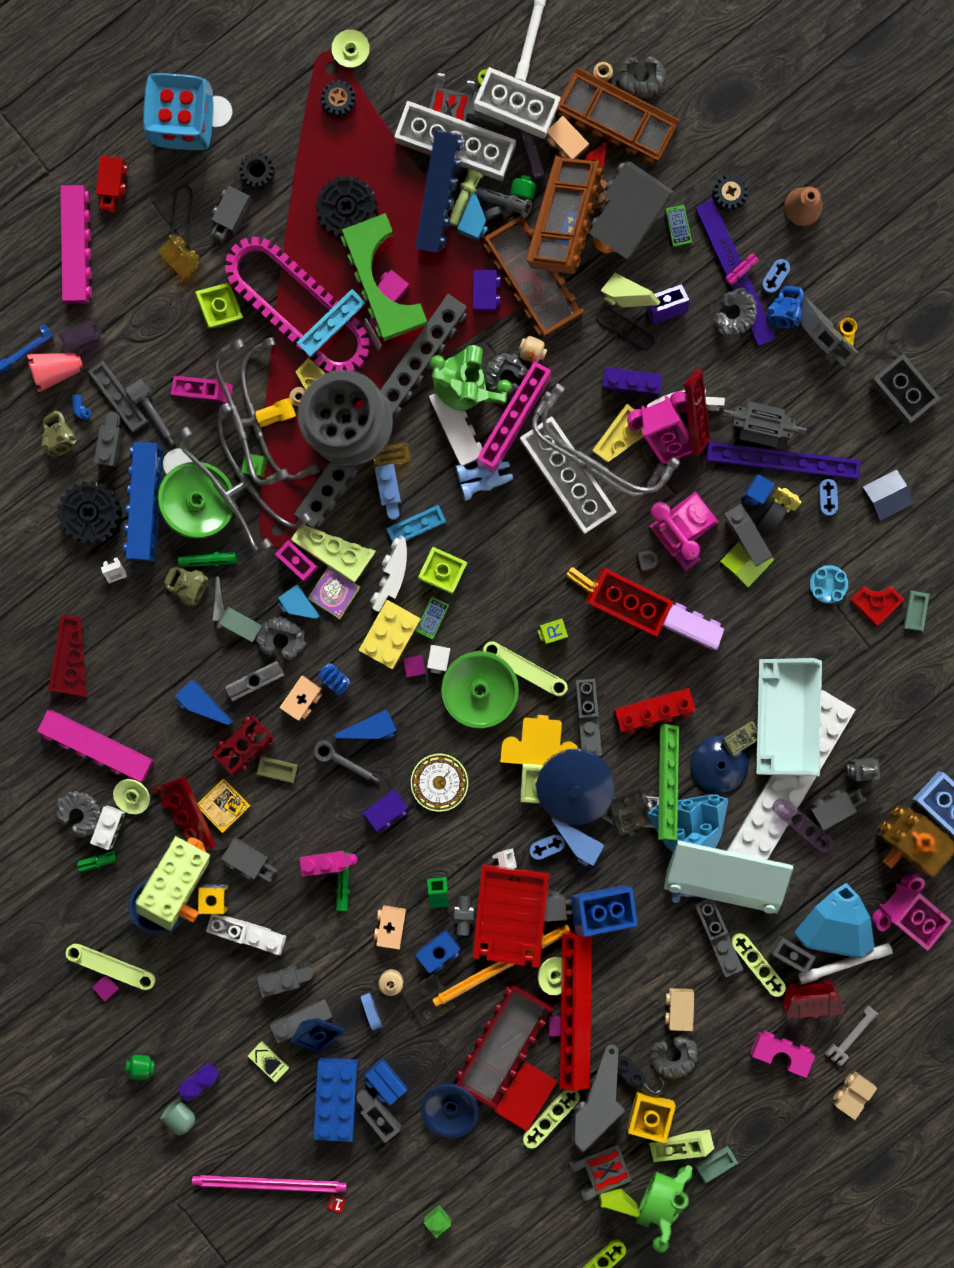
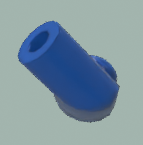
M72 395L73 413L81 420H89L92 413L82 405V395Z

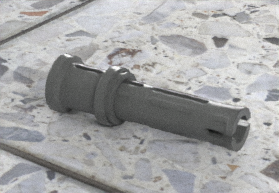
M479 186L476 190L478 199L502 206L508 212L514 211L520 213L522 217H527L531 211L532 202L530 200L518 199L516 195L506 196Z

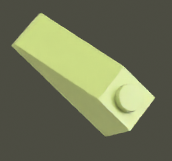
M614 273L601 289V292L606 296L604 299L612 306L616 304L620 307H637L660 304V301L652 291L617 273Z
M710 1130L694 1131L669 1137L666 1143L658 1141L649 1143L654 1162L707 1156L714 1149Z

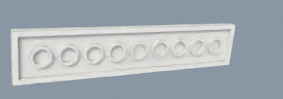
M821 690L820 769L856 710ZM771 775L727 852L734 851L737 854L741 853V855L767 860L816 776Z

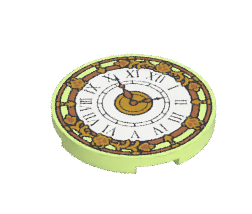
M433 754L427 756L413 770L411 776L412 793L415 799L429 810H450L456 807L466 795L468 789L466 770L456 758L450 755Z

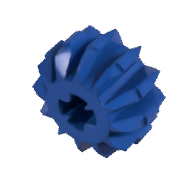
M330 663L324 666L318 674L319 679L337 695L345 692L350 685V680Z

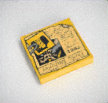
M222 779L198 803L200 810L222 833L251 806L225 779Z

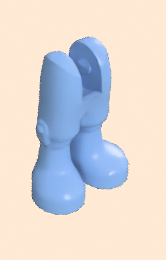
M501 462L495 474L480 466L475 469H466L463 465L455 466L459 483L474 478H482L477 482L460 484L464 501L470 500L473 493L479 490L490 491L494 487L513 480L512 474L499 476L498 470L509 468V462Z

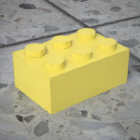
M386 600L359 651L394 669L421 619Z

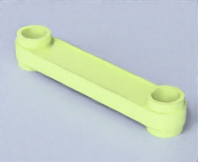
M488 642L484 646L483 651H486L489 645H495L497 647L496 655L507 661L516 674L556 696H562L567 692L568 688L564 680L498 643ZM557 682H561L564 685V690L561 693L554 691L553 687Z
M75 943L66 950V957L70 961L142 990H149L155 984V976L151 972ZM72 948L78 949V957H74L71 954ZM142 977H148L151 980V984H143Z

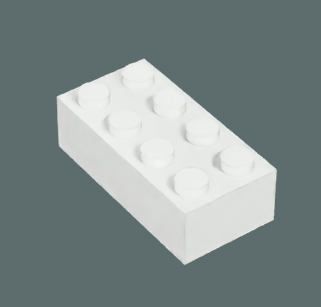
M489 67L475 99L474 110L545 139L561 97Z

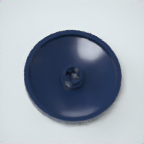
M567 749L551 756L541 767L536 783L537 796L543 809L554 819L566 824H585L599 818L610 806L614 794V779L608 765L596 754L582 749Z

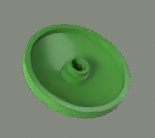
M187 462L176 466L164 477L160 484L157 503L161 517L173 531L189 538L212 536L222 530L232 517L233 512L215 489L213 482L194 462ZM201 462L221 482L226 491L232 488L225 474L216 467Z
M474 651L458 657L448 667L443 677L442 699L446 709L454 719L469 727L487 728L502 722L513 711L518 699L519 687L514 670L502 657L491 652Z

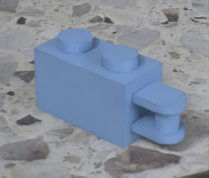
M394 464L375 467L381 504L383 507L386 506L388 517L396 520L399 517L398 504L401 503L395 466Z

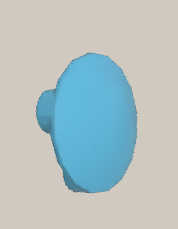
M832 565L817 569L810 580V590L813 596L824 603L840 601L848 589L846 573Z

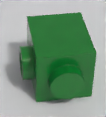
M447 878L427 879L430 908L449 907Z

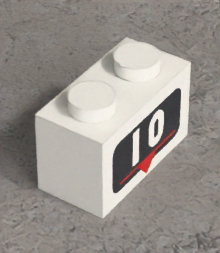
M108 805L103 807L90 844L107 850L113 848L125 812Z

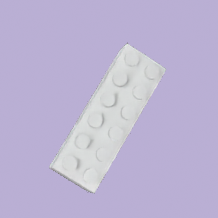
M407 101L394 136L395 143L431 156L435 130L462 134V139H465L463 151H459L460 166L466 169H475L485 176L503 182L516 146V140Z
M552 416L548 418L547 424L550 430L561 441L573 448ZM542 423L537 426L539 432L546 439L567 451L546 433ZM533 429L520 437V442L583 535L616 513V510L589 472L542 442L536 436Z

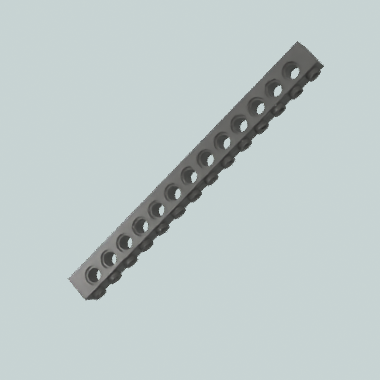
M447 294L380 390L390 405L392 417L398 416L402 410L400 406L403 401H408L412 396L413 392L411 390L414 385L418 386L424 378L422 375L426 369L430 370L431 358L437 353L439 355L446 347L444 342L447 338L451 339L457 331L456 325L458 322L462 323L468 315L466 313L467 306ZM450 314L454 319L451 323H446L443 321V317ZM440 330L443 333L442 337L439 339L433 338V331ZM430 346L432 348L431 353L423 354L421 352L422 347ZM418 361L421 367L418 370H412L410 364ZM402 377L410 379L407 386L399 384V380ZM390 393H397L399 395L398 400L395 402L389 401L388 396ZM363 419L361 426H366L368 419ZM351 433L348 436V440L354 438L356 434ZM330 462L294 515L300 518L308 513L312 520L307 524L314 529L316 526L320 527L325 520L324 515L327 510L331 511L337 502L334 500L338 494L342 496L348 486L345 484L349 479L353 480L357 475V467L359 465L347 466ZM336 471L344 473L342 480L337 481L334 479ZM327 486L333 489V493L330 496L323 495V489ZM320 502L322 509L319 512H313V503Z

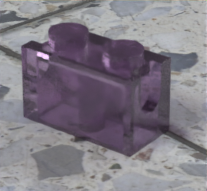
M94 319L58 333L65 346L63 348L66 353H76L105 341L98 323Z

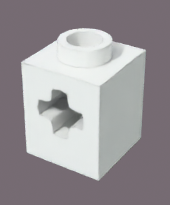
M431 645L427 668H431L432 673L442 674V670H447L450 648Z

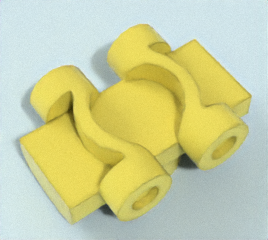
M778 488L772 496L775 498V502L785 505L784 508L787 509V512L791 509L795 511L801 503L799 497L789 492L786 488Z

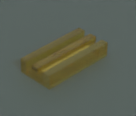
M408 444L387 445L383 451L403 448V452L376 456L372 459L375 460L374 468L389 464L396 465L411 462ZM405 456V459L380 462V459Z

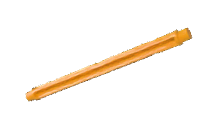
M566 924L561 928L558 927L544 935L542 949L561 939L562 933L571 932L568 925ZM527 950V954L532 955L534 953L533 950ZM496 962L438 994L439 996L432 1000L436 1007L442 1003L445 1004L514 964Z

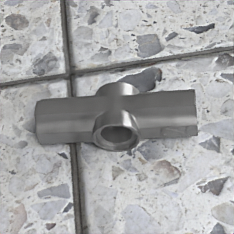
M275 661L225 686L231 700L235 701L285 675L278 661ZM254 675L260 680L259 685L256 687L250 683V679Z

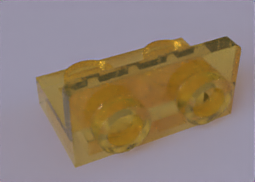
M171 234L169 236L170 239L158 250V253L185 280L201 265L198 261L200 257L192 249L189 251L184 246L186 242L179 235L176 237Z

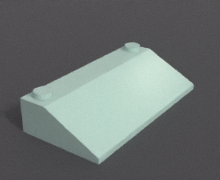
M815 658L759 659L757 774L820 776L821 660Z
M678 841L667 867L664 889L670 890L673 893L680 892L777 914L782 905L793 866Z

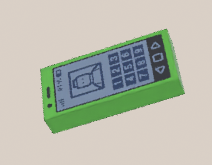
M680 205L666 208L665 213L672 246L691 244L692 239L685 206Z
M432 597L416 632L433 639L449 604Z

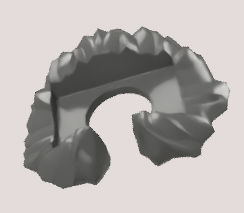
M648 56L645 61V67L649 73V78L645 82H638L634 78L638 59L636 57L626 58L616 77V80L619 81L620 89L642 100L658 94L662 90L666 77L665 69L661 66V63L655 58Z
M744 288L723 294V299L720 302L721 305L725 308L732 305L738 306L740 308V315L736 319H729L722 312L716 313L714 318L715 327L718 328L720 333L726 335H738L740 332H746L754 324L756 315H758L754 296L747 293Z
M502 353L501 355H495V358L487 362L483 372L487 387L486 391L499 393L497 385L501 381V373L505 370H511L517 378L524 379L528 373L527 365L516 354ZM516 383L511 384L512 390L507 394V399H512L519 386Z
M282 616L270 618L268 622L263 623L262 628L257 634L256 641L259 644V649L265 655L271 656L275 651L273 644L274 636L283 633L288 638V644L281 651L282 659L292 660L306 645L304 630L292 618L289 619Z
M70 791L64 797L58 798L55 820L60 822L62 826L67 825L70 822V812L73 809H80L84 814L82 822L72 827L71 834L81 838L92 835L100 818V810L96 800L88 794L78 793V791Z
M683 1035L674 1037V1045L681 1051L680 1059L675 1062H671L666 1058L668 1049L666 1042L655 1043L650 1055V1065H653L656 1072L664 1078L677 1079L687 1076V1073L691 1072L692 1068L694 1069V1063L697 1062V1046L694 1041Z

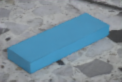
M439 505L386 529L392 542L395 538L399 539L400 535L407 541L446 523V520Z

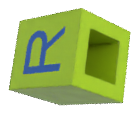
M563 619L540 625L541 630H538L540 640L545 641V644L568 637Z

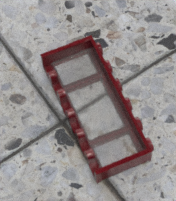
M515 983L511 987L507 986L502 995L505 997L502 1003L498 1002L495 1006L493 1019H488L483 1028L485 1033L482 1037L478 1036L474 1043L476 1047L474 1052H469L464 1061L466 1066L463 1071L459 1069L454 1078L457 1086L466 1089L473 1097L495 1110L498 1107V1101L501 1096L505 1094L510 1080L515 1077L521 1061H524L531 1044H534L540 1028H543L548 1014L554 1009L553 1005L541 1000Z

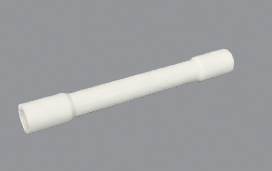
M546 0L534 1L526 40L515 75L516 79L526 82L529 62Z
M886 943L875 947L861 958L848 957L816 969H810L807 974L799 973L798 977L803 985L852 966L893 954L890 944Z

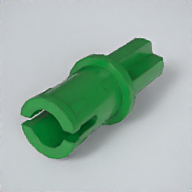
M114 851L98 856L95 854L92 858L78 861L77 866L80 872L94 868L101 869L102 866L117 863Z

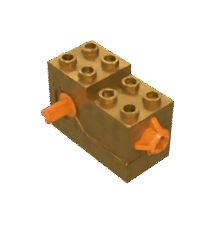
M903 805L896 806L890 812V818L887 821H882L877 827L876 835L893 849L883 862L892 868L903 857L915 869L934 877L954 854V842L923 815L914 813L909 807Z

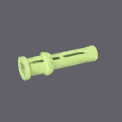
M472 168L467 170V177L464 183L460 185L462 190L449 216L451 217L450 224L455 227L459 226L472 194L476 193V187L480 178L484 176L481 172Z

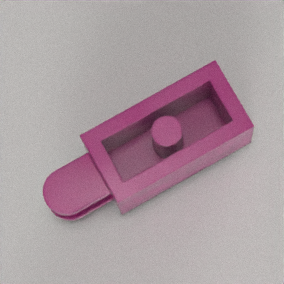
M344 851L299 857L302 877L346 870L347 866L357 863L355 854L344 855Z

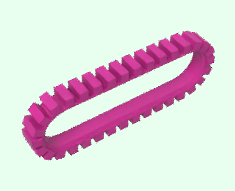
M251 237V244H249L247 238L240 240L242 248L235 244L231 248L235 256L228 254L226 262L230 264L225 265L229 282L232 287L236 286L234 288L236 292L243 296L249 304L256 300L252 306L258 312L265 308L261 312L263 317L269 320L274 316L270 322L275 328H278L282 323L283 325L279 328V331L285 337L291 332L288 339L295 344L303 335L241 279L238 271L241 259L250 252H263L272 258L328 311L338 301L332 306L331 304L335 301L333 296L327 293L323 298L322 296L326 291L321 285H318L314 290L317 283L311 276L305 282L309 277L303 269L296 273L300 268L294 261L287 265L291 261L290 257L286 253L279 257L282 251L276 244L271 248V241L264 238L261 243L259 237ZM354 317L351 322L348 321L345 324L358 341L357 351L351 359L341 363L334 362L319 350L312 357L307 353L305 354L311 360L318 356L314 363L319 368L326 364L324 370L327 373L334 371V369L336 371L347 369L356 372L353 367L354 364L359 369L365 364L360 357L368 359L370 352L365 348H370L369 338H364L368 336L364 326L358 329L361 323ZM297 344V348L304 352V350Z

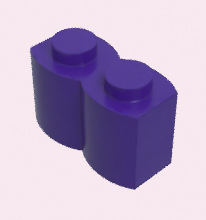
M212 1062L207 1063L196 1074L187 1077L179 1087L178 1092L185 1101L193 1100L202 1089L210 1087L220 1073Z

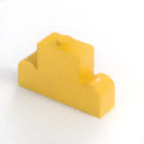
M537 715V718L525 717L523 719L521 741L513 736L505 738L502 742L500 762L543 765L554 754L567 749H578V747L570 741L560 745L561 721L550 720L547 715Z

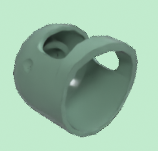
M182 1099L171 1103L164 1110L160 1120L173 1134L184 1135L193 1127L195 1115Z

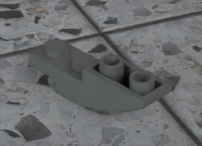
M806 298L801 306L803 313L801 325L827 355L831 354L843 367L847 366L859 352L833 327L834 324Z
M595 679L576 680L581 749L602 757Z
M708 899L695 904L725 978L743 971L715 901Z

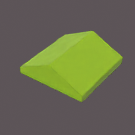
M230 282L194 292L208 328L223 327L243 319Z
M738 542L720 562L743 584L749 587L774 559L772 557L756 567Z
M432 547L418 579L453 595L467 562Z
M621 1188L599 1194L602 1207L639 1217L640 1213L637 1203Z

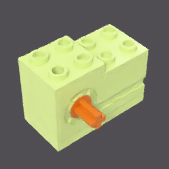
M178 837L174 838L161 863L136 903V913L169 931L173 928L179 915L191 922L195 921L199 912L186 906V903L209 865L210 855L205 852L201 841L193 837L189 838L187 842Z

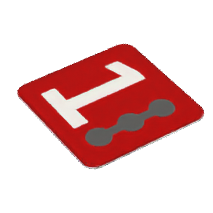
M332 1194L327 1209L341 1213L345 1198Z

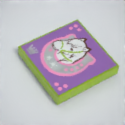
M328 566L308 599L341 619L361 587Z

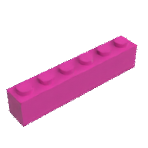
M84 185L60 186L62 301L66 304H89V298H92V288L89 286V279L92 278L89 260H91L92 255L91 249L88 248V241H91V231L88 229V222L91 221V213L88 210V203H90L91 199L90 192L87 191Z
M534 361L478 455V466L495 474L550 381V369Z
M47 710L38 728V732L42 733V738L49 741L54 739L59 742V746L65 749L77 750V755L84 758L89 756L93 758L94 763L100 766L105 764L111 767L110 771L120 775L122 772L128 775L127 779L144 781L154 762L153 759L52 710Z

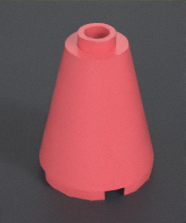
M75 353L27 355V358L32 360L28 364L33 382L36 383V386L39 385L36 388L37 392H41L79 373L80 368L83 367L80 356L76 357Z

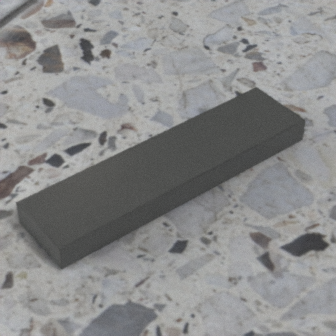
M103 360L87 371L132 433H135L149 423Z

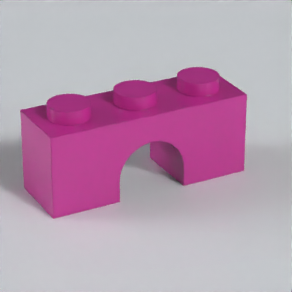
M764 1031V1034L758 1032L750 1052L752 1057L771 1064L774 1055L784 1052L788 1054L786 1065L788 1071L807 1078L815 1058L810 1048L800 1045V1047L794 1046L792 1041L782 1038V1040L776 1039L774 1034Z

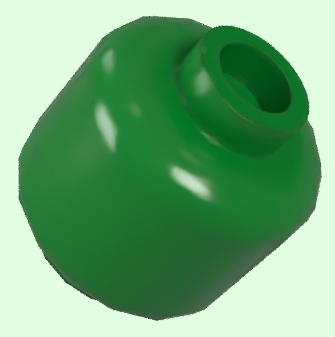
M521 175V178L513 180L509 195H516L518 199L530 200L532 202L537 186L532 182L531 177Z
M132 1055L130 1061H126L125 1073H129L131 1080L146 1081L149 1079V1076H153L154 1061H151L150 1056Z

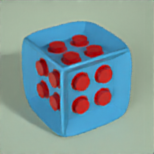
M164 73L149 75L145 90L143 123L144 134L150 144L171 149H208L213 122V90L209 81L190 75Z

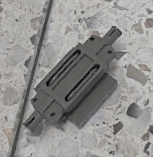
M747 401L746 408L738 406L735 412L725 409L722 412V417L733 419V426L741 428L738 439L774 448L777 447L778 439L781 437L790 439L793 434L805 436L807 428L795 426V419L787 418L784 415V409Z

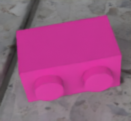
M289 540L275 554L303 581H306L318 568Z

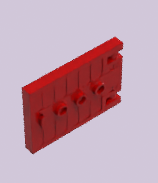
M482 865L472 958L479 959L483 955L487 956V960L524 966L526 962H531L532 967H540L550 873ZM482 943L488 944V948H482ZM527 950H533V955L527 954Z

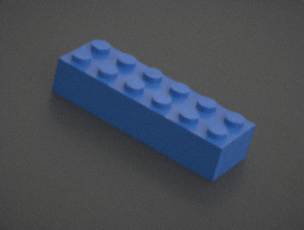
M134 442V447L130 448V458H133L132 466H129L131 485H128L127 496L130 497V504L126 506V516H129L128 524H125L127 543H124L123 553L127 559L155 562L159 517L157 496L161 484L163 447L157 443Z

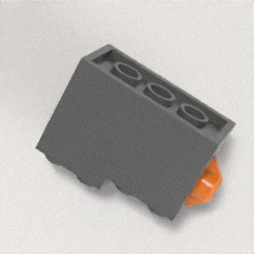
M630 161L619 165L615 171V174H617L616 178L612 179V181L610 180L604 188L606 191L604 196L609 200L605 201L600 211L602 214L600 217H595L590 224L591 231L589 232L593 236L594 246L605 254L617 252L626 259L632 257L674 193L673 190Z

